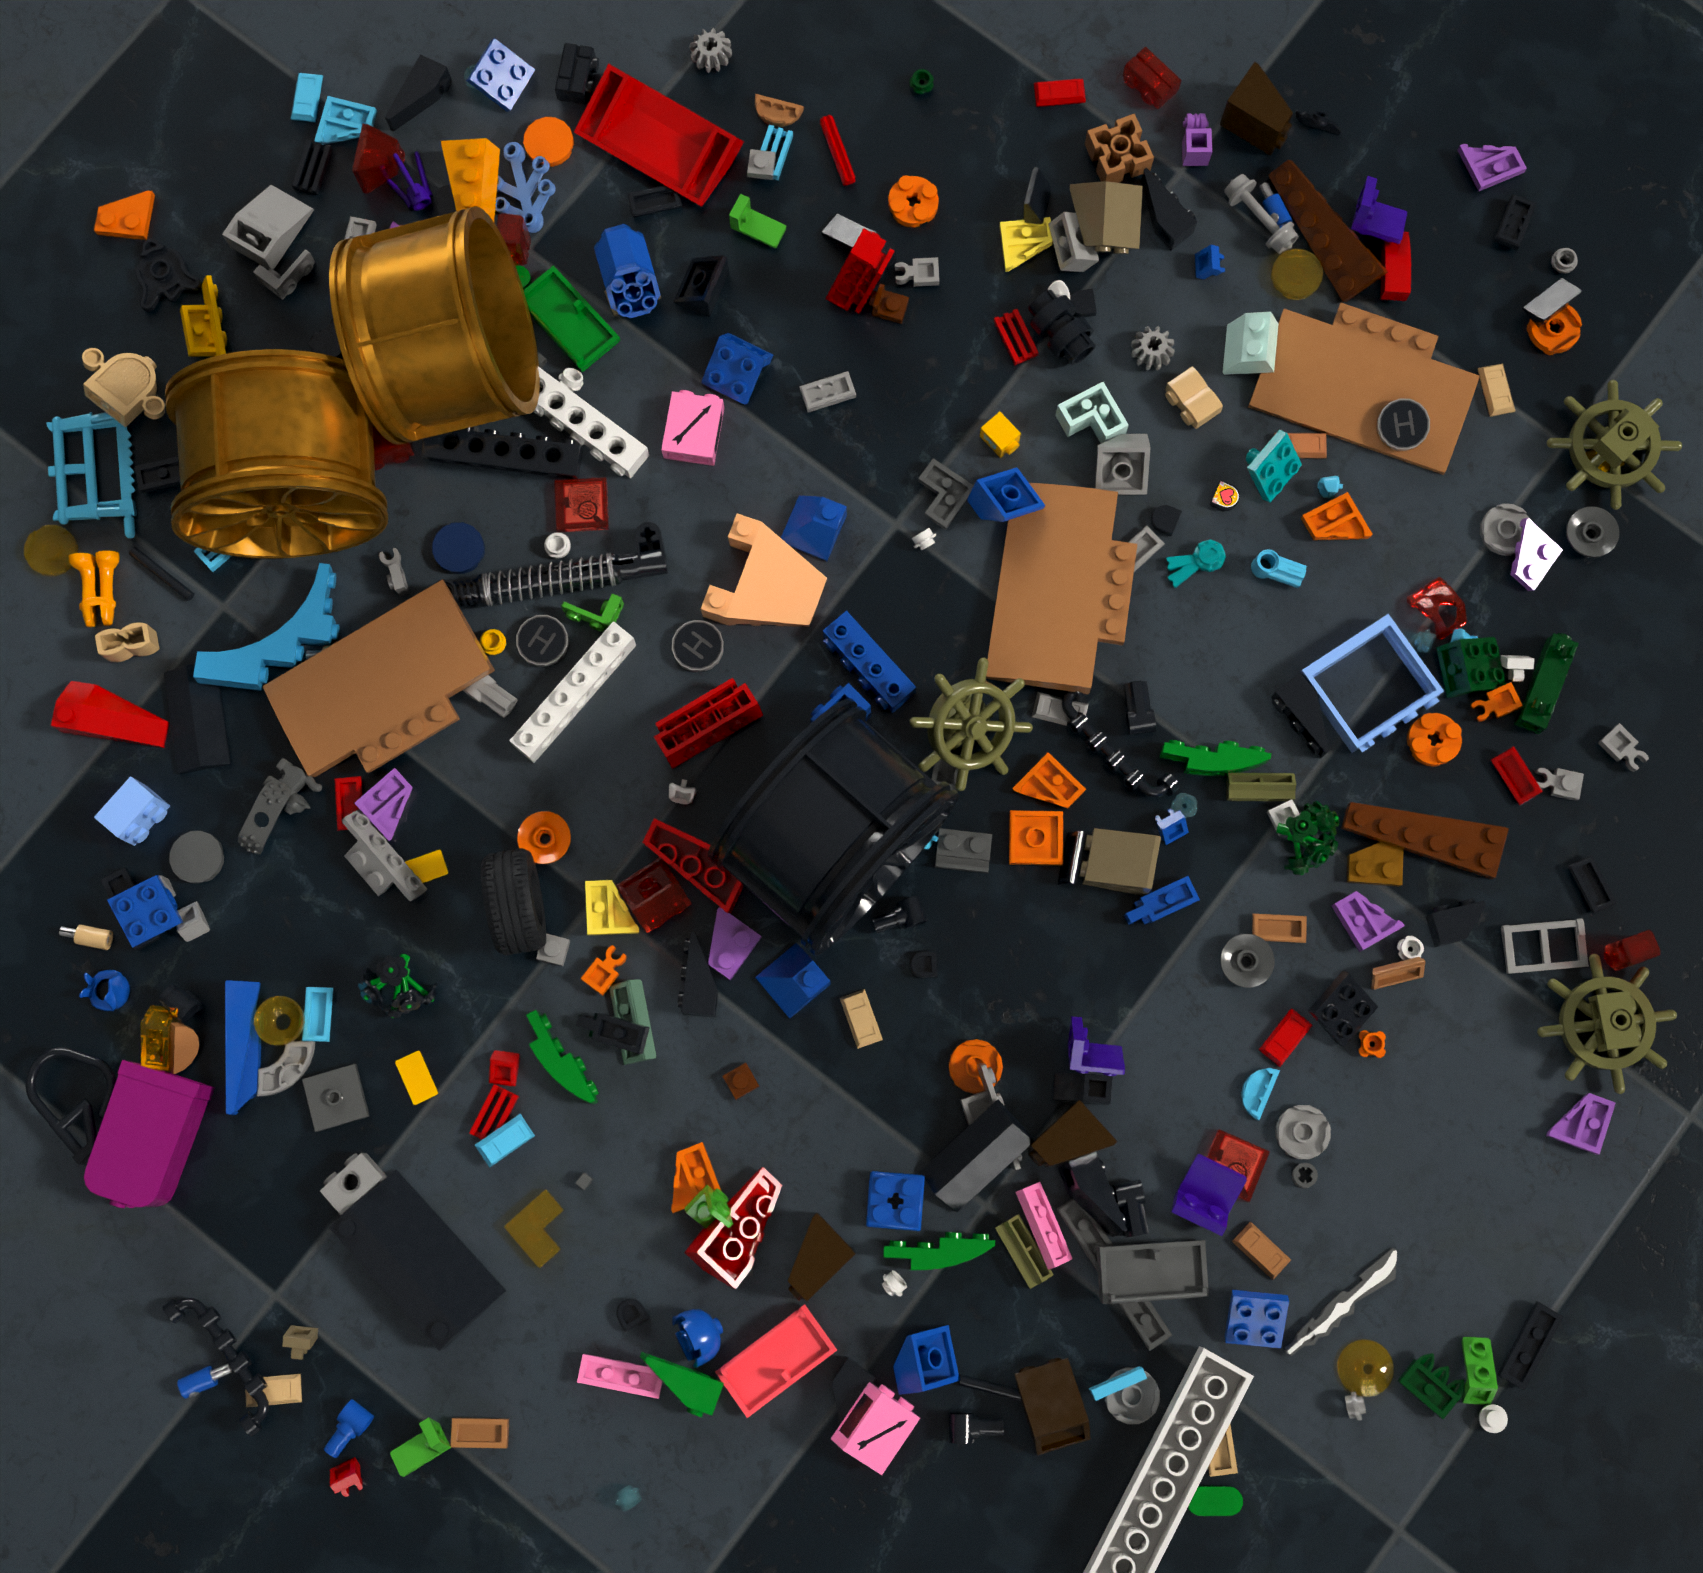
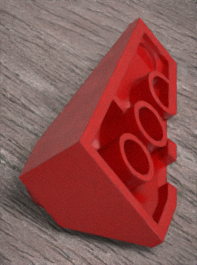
M71 681L56 700L51 726L62 733L164 748L169 722L98 685Z
M761 1167L728 1202L733 1225L728 1228L715 1218L707 1228L702 1229L684 1253L703 1271L731 1288L736 1289L753 1267L756 1259L754 1255L759 1242H762L764 1237L763 1231L768 1217L772 1215L782 1184L764 1167Z

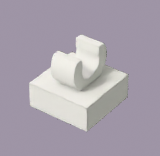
M1501 655L1500 657L1502 667L1509 669V680L1523 682L1524 669H1534V658L1519 655Z

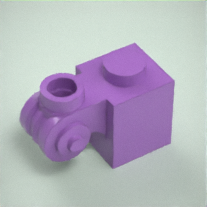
M1187 113L1183 121V127L1185 128L1182 141L1183 166H1208L1212 155L1211 128H1206L1209 126V121H1207L1205 113H1195L1194 115Z

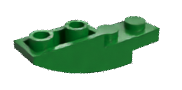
M1169 740V743L1164 742L1161 747L1160 758L1184 762V773L1219 776L1228 775V773H1242L1260 767L1271 759L1272 753H1267L1264 748L1258 746H1250L1249 749L1239 747V743L1233 741L1218 743L1215 751L1211 752V748L1197 745L1195 748L1186 747L1184 742Z
M534 1010L526 1016L538 1037L537 1040L529 1045L543 1067L565 1089L591 1104H596L598 1102L596 1095L599 1094V1091L592 1079L587 1081L583 1073L587 1069L581 1057H575L572 1053L562 1056L561 1053L565 1050L558 1037L553 1039L549 1031L552 1025L545 1013L541 1015L539 1011Z
M945 1232V1238L939 1237V1248H934V1243L917 1242V1247H906V1241H890L889 1246H884L883 1257L911 1259L910 1270L940 1269L958 1265L982 1255L995 1246V1240H989V1234L973 1233L972 1239L962 1238V1233Z

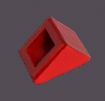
M494 1051L490 1058L489 1083L516 1086L520 1054Z

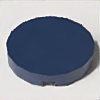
M464 522L451 523L437 532L432 542V553L437 564L444 570L452 574H465L474 570L481 559H483L485 544L481 534L473 526Z

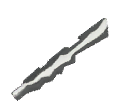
M1394 1248L1390 1249L1359 1275L1362 1279L1361 1282L1349 1292L1341 1291L1323 1308L1316 1319L1311 1317L1296 1333L1294 1340L1284 1347L1286 1353L1291 1357L1304 1346L1315 1345L1319 1337L1328 1336L1333 1327H1339L1343 1317L1354 1314L1355 1302L1395 1280L1397 1250Z

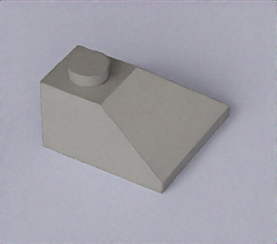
M1120 434L1098 445L1095 489L1116 491L1118 495L1147 494L1150 443L1147 434Z

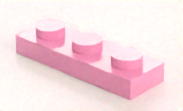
M1041 1182L1017 1191L1016 1195L1047 1269L1050 1270L1072 1260L1073 1258Z
M589 1354L582 1355L577 1383L657 1399L660 1398L663 1383L648 1366Z

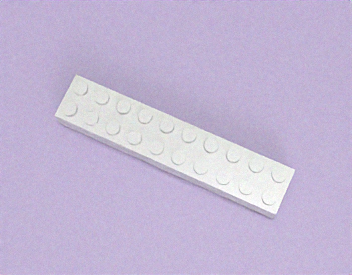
M1198 1347L1083 1573H1155L1254 1377L1253 1375L1205 1348Z

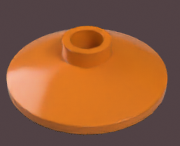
M549 811L536 812L528 816L521 824L517 836L518 846L530 851L535 863L550 864L562 858L567 852L571 842V832L566 821L558 814ZM544 835L550 836V841L547 844L541 842V838Z

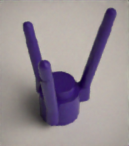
M416 151L414 155L423 186L419 183L414 184L397 153H394L393 157L409 185L406 190L407 195L391 179H387V183L405 201L409 209L413 207L414 210L418 211L430 205L433 194L429 189L419 152Z

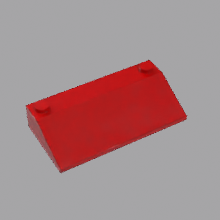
M609 63L574 131L577 135L700 206L704 205L731 167L744 143L743 140Z

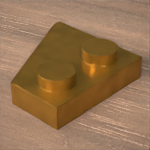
M1379 842L1348 856L1347 883L1402 886L1403 849Z

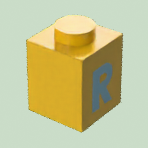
M998 412L981 427L980 437L1000 458L1006 453L1008 455L1012 454L1020 445L1021 433L1001 412Z

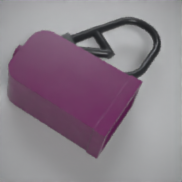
M66 1047L52 1048L40 1054L31 1064L25 1083L26 1093L31 1104L74 1154L72 1158L79 1165H87L84 1174L87 1188L96 1195L110 1199L109 1204L119 1208L159 1207L171 1200L206 1107L215 1090L213 1086L126 1060H122L116 1080L112 1068L104 1060ZM55 1057H66L94 1066L104 1074L107 1089L98 1114L103 1119L98 1135L92 1104L88 1099L84 1098L61 1120L57 1119L40 1099L36 1091V1078L45 1062ZM80 1116L83 1118L87 1142L84 1147L67 1130Z

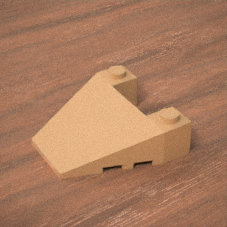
M737 513L728 535L729 545L749 552V556L735 593L709 585L701 607L703 617L725 625L751 624L752 626L810 627L827 577L763 522Z

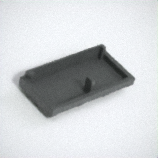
M1205 1240L1102 1246L1096 1248L1101 1304L1209 1296Z

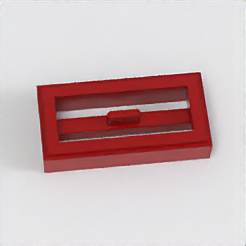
M1018 309L1012 310V313L1007 312L1000 318L999 316L994 318V324L1014 365L1038 356L1039 352ZM1012 319L1015 320L1030 350V353H1027L1025 346L1012 322ZM1002 323H1007L1022 354L1021 357H1018Z
M494 1084L469 1134L481 1140L487 1137L506 1097H509L511 1099L495 1130L503 1126L507 1122L519 1096ZM497 1093H501L482 1132H479L478 1130L487 1112L489 1111Z

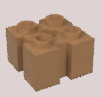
M1135 113L1116 120L1114 128L1108 129L1107 124L1087 131L1085 146L1092 162L1098 160L1096 172L1101 182L1120 183L1123 181L1124 174L1130 173L1131 178L1143 174V170L1146 167L1151 171L1154 156L1147 140L1140 142L1142 129Z

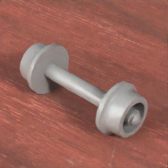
M1244 174L1239 175L1231 180L1224 190V193L1229 198L1228 203L1234 206L1243 201L1273 234L1266 243L1268 248H1273L1278 254L1292 248L1293 243L1299 237L1293 229L1294 224L1288 222L1280 228L1250 194L1257 182L1254 179H1248Z

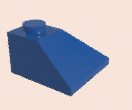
M1017 467L976 480L967 498L968 503L980 519L1000 522L1011 520L1044 509L1045 507L1043 501Z
M799 495L781 539L792 548L827 562L847 517V506L824 497Z
M797 943L755 977L789 1018L794 1016L831 985L827 976Z
M949 1325L911 1334L906 1337L893 1366L899 1395L924 1392L960 1381Z

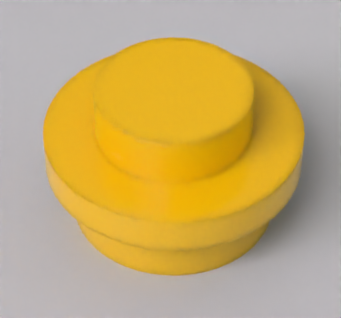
M489 629L481 635L480 645L486 654L497 655L505 649L506 638L501 631Z

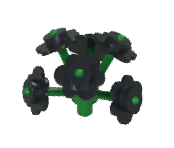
M400 954V956L395 958L388 955L384 958V962L378 963L376 971L381 975L379 978L370 968L364 969L363 975H361V982L358 984L361 990V997L367 1003L373 1004L382 1011H385V1015L391 1018H400L403 1013L409 1014V1011L418 1009L423 1003L428 1005L434 1001L437 995L435 992L438 986L437 983L432 984L425 990L409 976L410 969L407 967L410 956L406 954ZM389 982L391 986H395L394 996L391 1004L384 1005L382 1004L383 998L380 996V993L382 992V987ZM408 983L416 990H409Z

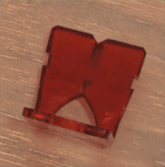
M1437 577L1426 584L1425 589L1420 588L1407 597L1408 604L1413 608H1418L1420 613L1434 622L1436 636L1440 640L1467 623L1464 602L1441 577ZM1440 605H1453L1457 607L1456 621L1448 628H1446L1444 621L1438 613Z

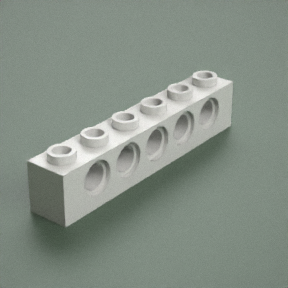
M538 367L540 387L543 390L539 393L538 403L533 412L540 417L543 414L551 419L550 424L560 432L564 429L571 434V440L577 441V445L582 447L584 444L590 448V453L597 460L609 462L611 464L610 468L617 475L622 477L625 474L631 479L649 457L648 448ZM555 402L563 403L559 409L551 408ZM575 417L583 418L579 424H572L571 420ZM600 431L603 433L599 439L591 438L594 432ZM616 446L624 448L620 454H612L611 450Z
M613 621L509 740L511 744L531 762L535 763L635 648L634 638Z

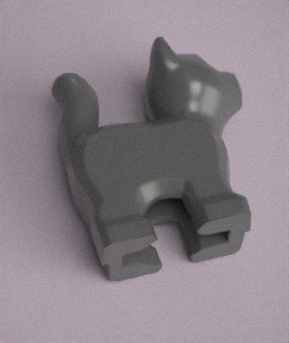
M282 758L276 768L280 770L279 773L283 776L279 780L268 776L263 786L270 781H281L288 785L291 795L285 804L284 810L290 815L301 813L304 809H310V806L304 797L297 793L306 784L312 791L320 792L322 785L317 784L314 778L308 776L303 769L293 766L292 763Z

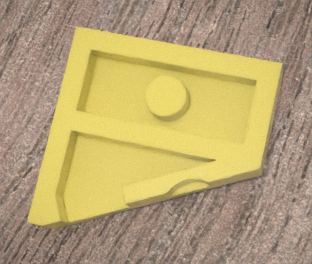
M1051 217L1044 218L1043 224L1027 223L1025 220L1000 222L1005 272H1009L1053 245L1048 225L1051 222Z
M612 880L585 881L587 936L639 933L638 925L635 924L628 911L629 909L624 900L621 899Z

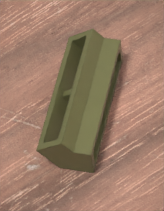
M1228 773L1226 801H1289L1291 799L1294 801L1296 790L1295 774Z
M1019 1214L995 1227L1030 1289L1054 1275L1051 1269H1047L1038 1246Z

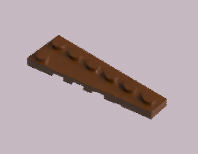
M1292 160L1285 161L1268 175L1343 302L1349 301L1388 273L1372 252L1360 242L1359 237L1353 230H1350L1342 221L1343 219L1328 205L1327 200L1321 193L1316 191L1314 185Z
M1354 802L1348 803L1341 826L1343 830L1489 879L1496 878L1509 828Z

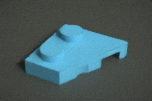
M327 96L314 141L315 143L326 145L371 135L378 111L375 107Z

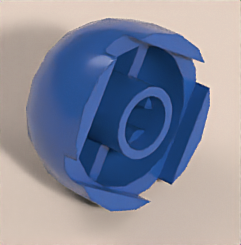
M691 1309L672 1317L673 1326L678 1324L680 1329L679 1332L675 1333L679 1345L688 1361L695 1360L694 1368L707 1363L716 1356L721 1345L720 1334L723 1333V1328L718 1318L712 1319L707 1312L701 1309Z

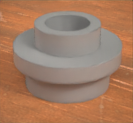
M1570 248L1558 249L1551 258L1552 267L1557 272L1563 274L1573 271L1578 262L1576 253ZM1560 259L1566 260L1567 265L1563 264Z
M1356 1391L1351 1392V1395L1345 1396L1349 1418L1362 1420L1361 1414L1366 1413L1363 1396L1357 1397Z

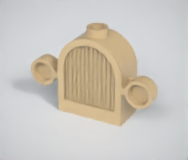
M89 348L83 352L82 360L84 367L89 371H96L83 384L85 396L126 428L143 410L150 419H159L164 415V401L156 396L155 369L157 366L148 356L142 357L134 353H122L104 363V355L99 349Z

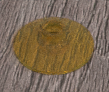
M1357 1340L1347 1345L1341 1352L1338 1360V1374L1341 1382L1349 1391H1356L1359 1396L1371 1397L1382 1393L1392 1381L1394 1373L1392 1358L1388 1351L1379 1343L1371 1340ZM1367 1363L1372 1366L1370 1374H1365L1363 1370L1364 1365Z

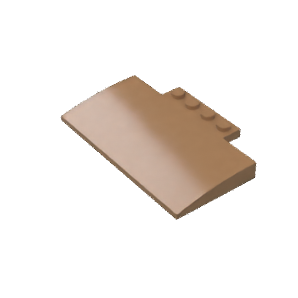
M1340 303L1332 325L1283 309L1278 321L1274 372L1260 373L1248 407L1444 475L1480 376L1431 359L1439 336L1356 307ZM1400 398L1412 399L1420 403L1427 410L1430 418V430L1426 439L1416 448L1408 451H1396L1381 441L1377 432V419L1382 409L1390 402Z
M1029 483L1043 501L1045 507L1044 509L1008 520L987 658L989 664L986 679L1013 683L1016 679L1021 678L1024 680L1025 685L1089 694L1092 686L1097 642L1123 645L1125 641L1137 544L1112 540L1118 492L1067 485Z
M440 580L265 684L263 689L308 776L316 777L355 753L366 772L370 773L460 720L448 698L495 670L445 581Z

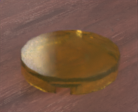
M1292 249L1282 253L1275 261L1271 273L1273 286L1276 290L1283 293V296L1296 300L1311 296L1318 289L1323 278L1321 262L1314 254L1303 249Z
M44 525L37 531L34 530L28 536L24 545V556L29 566L44 576H58L68 571L72 567L69 563V555L78 553L76 539L67 529L58 525Z

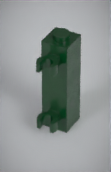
M1553 633L1546 639L1524 696L1523 707L1519 709L1514 725L1536 734H1540L1547 728L1579 644L1572 641L1570 636L1563 633Z

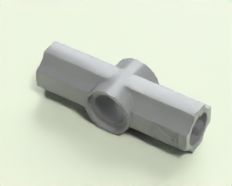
M489 675L463 689L472 699L480 704L481 702L503 718L512 712L518 701L517 698L498 686L496 681Z

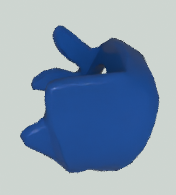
M104 970L98 972L93 978L88 973H84V979L88 986L81 991L80 998H90L92 1006L103 1011H114L121 1008L127 1002L130 994V985L121 972ZM109 979L108 993L104 1000H101L97 996L96 988L102 980Z

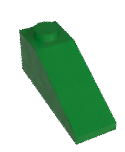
M641 1352L640 1358L679 1401L688 1407V1413L702 1417L703 1413L713 1415L724 1385L721 1380Z

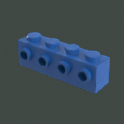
M847 610L823 630L824 645L832 653L836 651L842 657L840 660L842 665L849 672L853 670L859 676L857 680L866 691L871 689L877 696L875 701L883 710L888 708L891 713H894L916 694V686Z

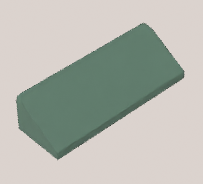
M640 979L627 980L611 985L609 990L614 1016L650 1027L643 1054L621 1049L624 1065L655 1059L656 1051L642 981Z

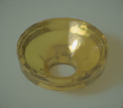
M275 996L265 1000L257 1009L254 1017V1026L258 1036L263 1041L272 1045H285L293 1042L300 1036L305 1024L304 1012L300 1005L293 999L285 996ZM282 1014H287L291 1020L290 1026L285 1030H280L276 1026V1020Z

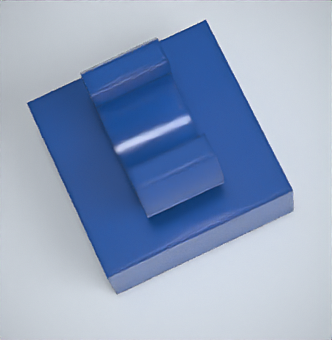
M1209 245L1195 254L1196 278L1204 280L1211 275L1217 276L1225 272V268L1220 267V261L1224 259V255L1219 253V246Z
M1168 809L1169 816L1163 820L1160 816H1155L1161 840L1165 845L1189 833L1185 816L1180 810L1174 812V810Z

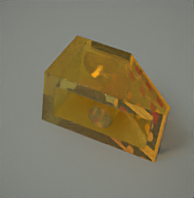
M150 1005L141 1021V1066L154 1070L169 1071L170 1023L178 1022V1020L164 1007Z

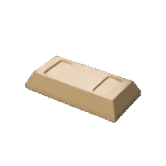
M1503 363L1478 368L1489 416L1515 412Z
M865 989L841 997L840 1001L857 1049L883 1040Z
M301 1374L263 1377L268 1385L263 1391L267 1396L269 1405L302 1402ZM245 1389L246 1407H257V1402Z
M1229 1425L1208 1466L1210 1477L1238 1473L1231 1425Z

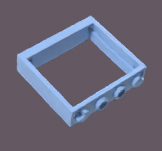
M1389 614L1300 672L1317 692L1321 711L1351 753L1358 749L1364 752L1375 744L1373 739L1379 735L1383 738L1387 737L1397 730L1394 725L1400 721H1403L1405 724L1418 716L1416 711L1423 706L1428 710L1439 702L1437 697L1444 692ZM1383 633L1426 695L1357 739L1314 677Z

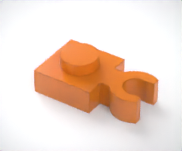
M1512 682L1487 692L1488 701L1477 700L1471 704V709L1482 707L1485 711L1483 715L1477 717L1478 722L1486 720L1492 712L1499 718L1523 707Z
M613 945L607 949L606 959L602 961L596 958L581 977L584 983L602 996L619 976V973L614 968L623 965L627 959L624 953L619 959H612V953L616 950Z

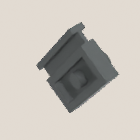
M940 828L935 868L988 874L992 834Z

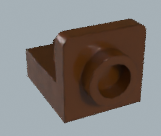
M879 284L878 291L873 290L869 305L873 306V316L902 324L909 303V297L886 291L885 285Z

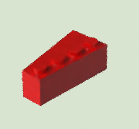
M654 818L642 843L671 865L726 913H731L744 885L729 871L722 872L717 868V864H713L708 859L710 844Z

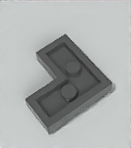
M934 458L918 478L919 483L938 495L925 512V517L946 530L967 502V498L974 486Z

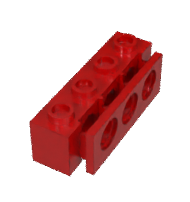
M863 228L825 299L846 311L854 303L858 305L855 312L860 313L883 274L894 250L890 248L887 255L882 253L881 251L886 241L877 233Z
M731 678L656 722L655 725L660 733L654 736L673 769L763 716V713L746 683L737 687L735 680Z

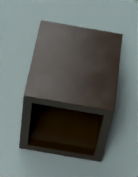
M1254 62L1228 99L1220 125L1271 156L1276 148L1280 150L1287 140V134L1293 125L1289 123L1293 112L1260 65Z
M1079 1100L1035 1139L1036 1141L1028 1147L1031 1151L1028 1155L1038 1166L1044 1165L1049 1167L1113 1146L1118 1141Z
M816 1213L811 1220L788 1278V1282L791 1284L788 1290L799 1301L802 1298L808 1301L856 1254L819 1213Z
M1054 1358L1047 1361L1046 1365L1036 1368L1034 1366H1027L1015 1374L1017 1389L1037 1455L1090 1440L1089 1419L1068 1358L1063 1360L1061 1358Z

